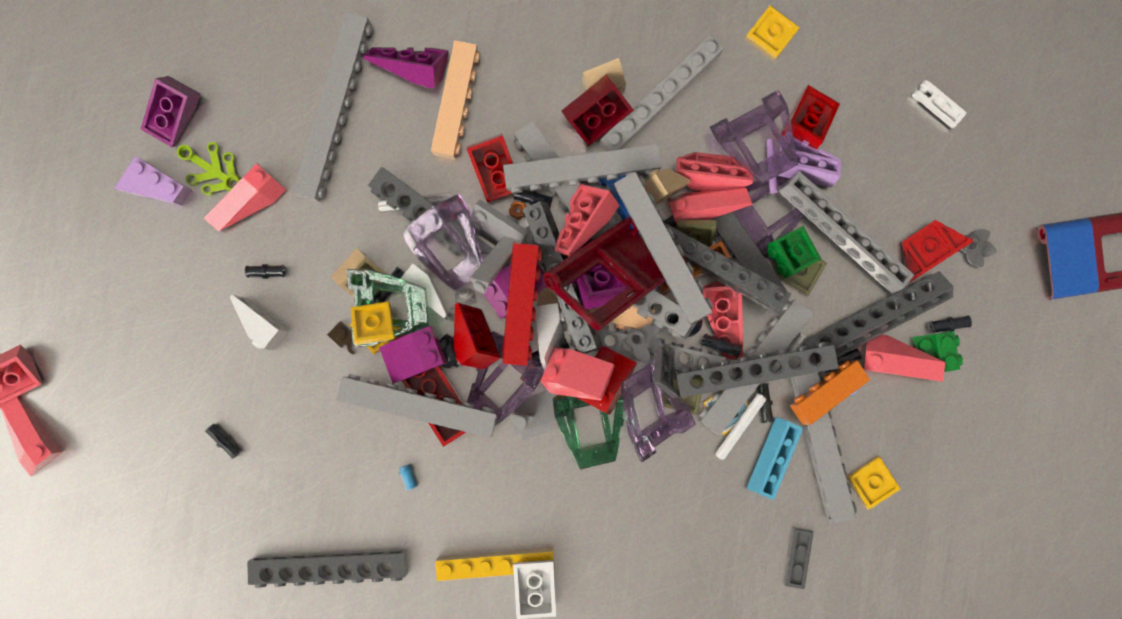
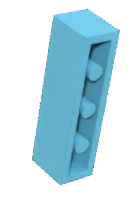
M775 418L746 489L771 500L775 499L803 431L802 427L790 421Z

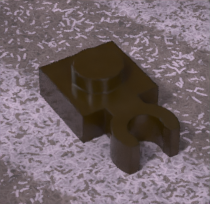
M339 321L327 335L340 348L347 345L348 352L355 355L356 352L352 349V346L355 344L352 339L353 331L342 321Z

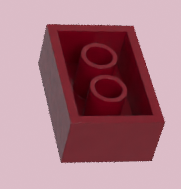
M607 74L561 110L567 121L588 146L634 111Z

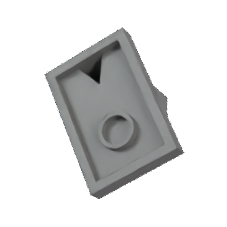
M479 200L474 207L467 227L495 245L493 250L470 277V280L474 283V289L484 294L511 260L513 241L523 242L528 231L490 205Z
M548 390L510 403L513 411L511 415L512 423L516 433H521L523 440L577 421L569 396L551 394Z

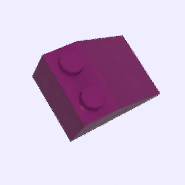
M170 76L155 78L140 130L174 147L194 114L201 93Z
M537 263L536 268L540 269L539 281H535V287H537L539 294L547 286L544 283L545 273ZM511 265L501 271L484 293V296L500 319L506 317Z
M428 326L379 347L392 384L448 363L434 326Z

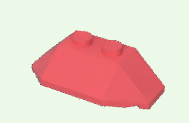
M693 152L676 159V173L690 180L687 186L691 190L744 188L753 183V167L732 156Z

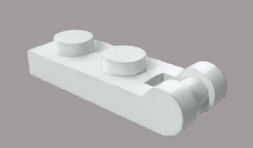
M924 80L920 84V89L915 90L912 94L916 101L921 102L952 129L967 113L927 80ZM926 92L931 94L929 98L925 95Z

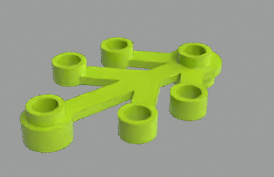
M210 142L207 145L212 165L195 155L193 148L190 146L181 145L178 147L177 156L180 159L192 161L208 171L199 174H188L186 182L189 185L195 186L201 181L215 178L223 181L213 185L204 184L201 188L203 194L211 196L214 192L221 190L229 192L233 188L232 182L237 181L238 183L242 179L236 175L234 167L236 157L231 152H226L222 156L223 161L226 163L228 175L222 172L218 155L220 146L217 143ZM216 145V149L211 151V147ZM186 151L190 152L188 157H185ZM231 155L232 159L227 161V156ZM195 177V181L190 183V178ZM210 187V192L206 193V188Z

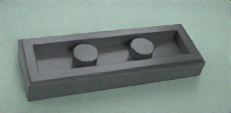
M793 527L784 581L785 586L805 589L814 531Z

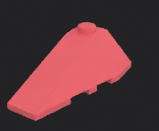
M256 163L204 219L218 231H221L273 204L286 188Z
M583 184L579 186L570 200L569 205L571 208L569 214L565 216L564 220L566 223L560 231L554 249L556 252L571 256L610 221L619 207L618 202L610 191Z
M747 188L686 192L668 199L676 224L677 220H710L752 205Z
M719 281L703 286L702 295L704 298L708 297L713 305L711 309L712 314L707 317L715 337L719 339L725 338L730 343L742 346V351H738L740 353L739 357L722 352L723 357L726 358L725 360L744 357L742 294Z
M882 334L866 343L863 369L870 372L943 382L945 362L893 337Z
M20 396L0 404L18 460L27 473L33 476L63 451Z

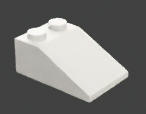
M412 264L398 282L444 319L449 320L450 315L433 278L429 276L431 272L421 264L418 266Z
M232 294L230 299L248 337L253 340L252 344L260 350L262 348L265 350H275L289 331L246 298Z
M558 303L535 306L539 354L544 371L554 347H562L565 339L564 331H567V322L562 310L559 309Z
M553 560L513 563L517 619L555 617Z

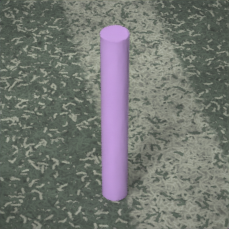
M767 139L770 193L774 194L778 192L774 140Z

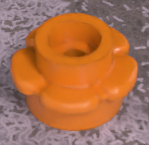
M522 201L513 202L510 205L509 214L520 220L522 217H525L523 209L526 208V204Z

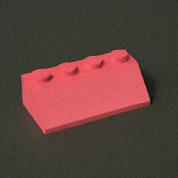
M21 344L0 354V404L42 384L33 358Z

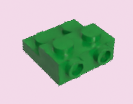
M804 226L767 244L769 256L775 258L778 264L777 271L780 275H784L785 279L822 259Z
M955 332L911 337L914 348L945 362L944 372L961 370L960 366L963 365V358L957 351L960 339L958 335H955Z

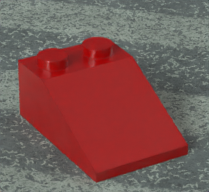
M807 85L786 121L780 136L784 138L788 131L793 134L792 137L801 142L805 140L809 142V146L818 149L828 133L840 103Z
M503 134L467 146V152L487 203L512 194L511 191L506 189L503 165L513 164Z
M456 303L453 345L456 359L460 365L484 370L501 357L482 309Z
M603 346L595 358L612 363L615 367L602 401L576 398L611 415L637 362Z

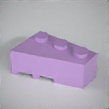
M787 131L779 144L777 175L791 178L800 171L813 184L832 188L841 176L842 160L822 149L817 150L809 146V142L805 140L801 142L792 137L793 134Z
M136 156L114 188L124 193L182 206L191 192V189Z

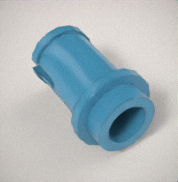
M410 464L400 467V472L398 473L403 478L406 490L417 487L418 484L412 472L413 467Z

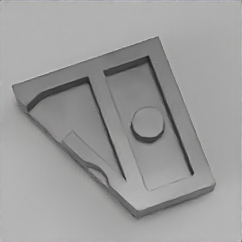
M662 346L656 347L653 358V382L672 398L680 397L679 390L676 391L674 389L672 380L677 379L672 354Z

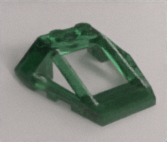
M368 269L346 270L348 289L354 290L355 306L375 304V290L406 293L408 320L392 318L393 326L404 327L394 330L395 338L429 326L426 288ZM373 280L380 281V282H385V283H377V282H373ZM351 327V328H352L353 346H374V345H377V344H379V343H381V342H384V341H378V342H372V343H365V344L355 345V343H354V336H353V327Z
M626 386L615 406L612 432L608 414L599 410L606 442L582 448L580 447L575 424L574 409L590 405L573 396L556 395L553 398L555 420L580 470L616 461L620 443V429L624 423V410L627 409L628 404ZM564 416H566V418H567L568 427H567V424H566V421H565Z

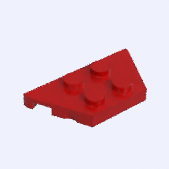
M937 220L932 221L903 240L901 243L904 266L914 274L909 283L972 243L973 240Z

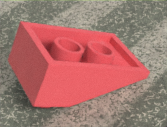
M554 347L541 378V383L551 394L602 401L615 365L572 349Z

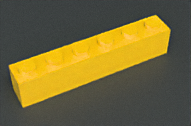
M553 547L438 557L435 561L437 581L514 575L513 563L553 560L555 571Z

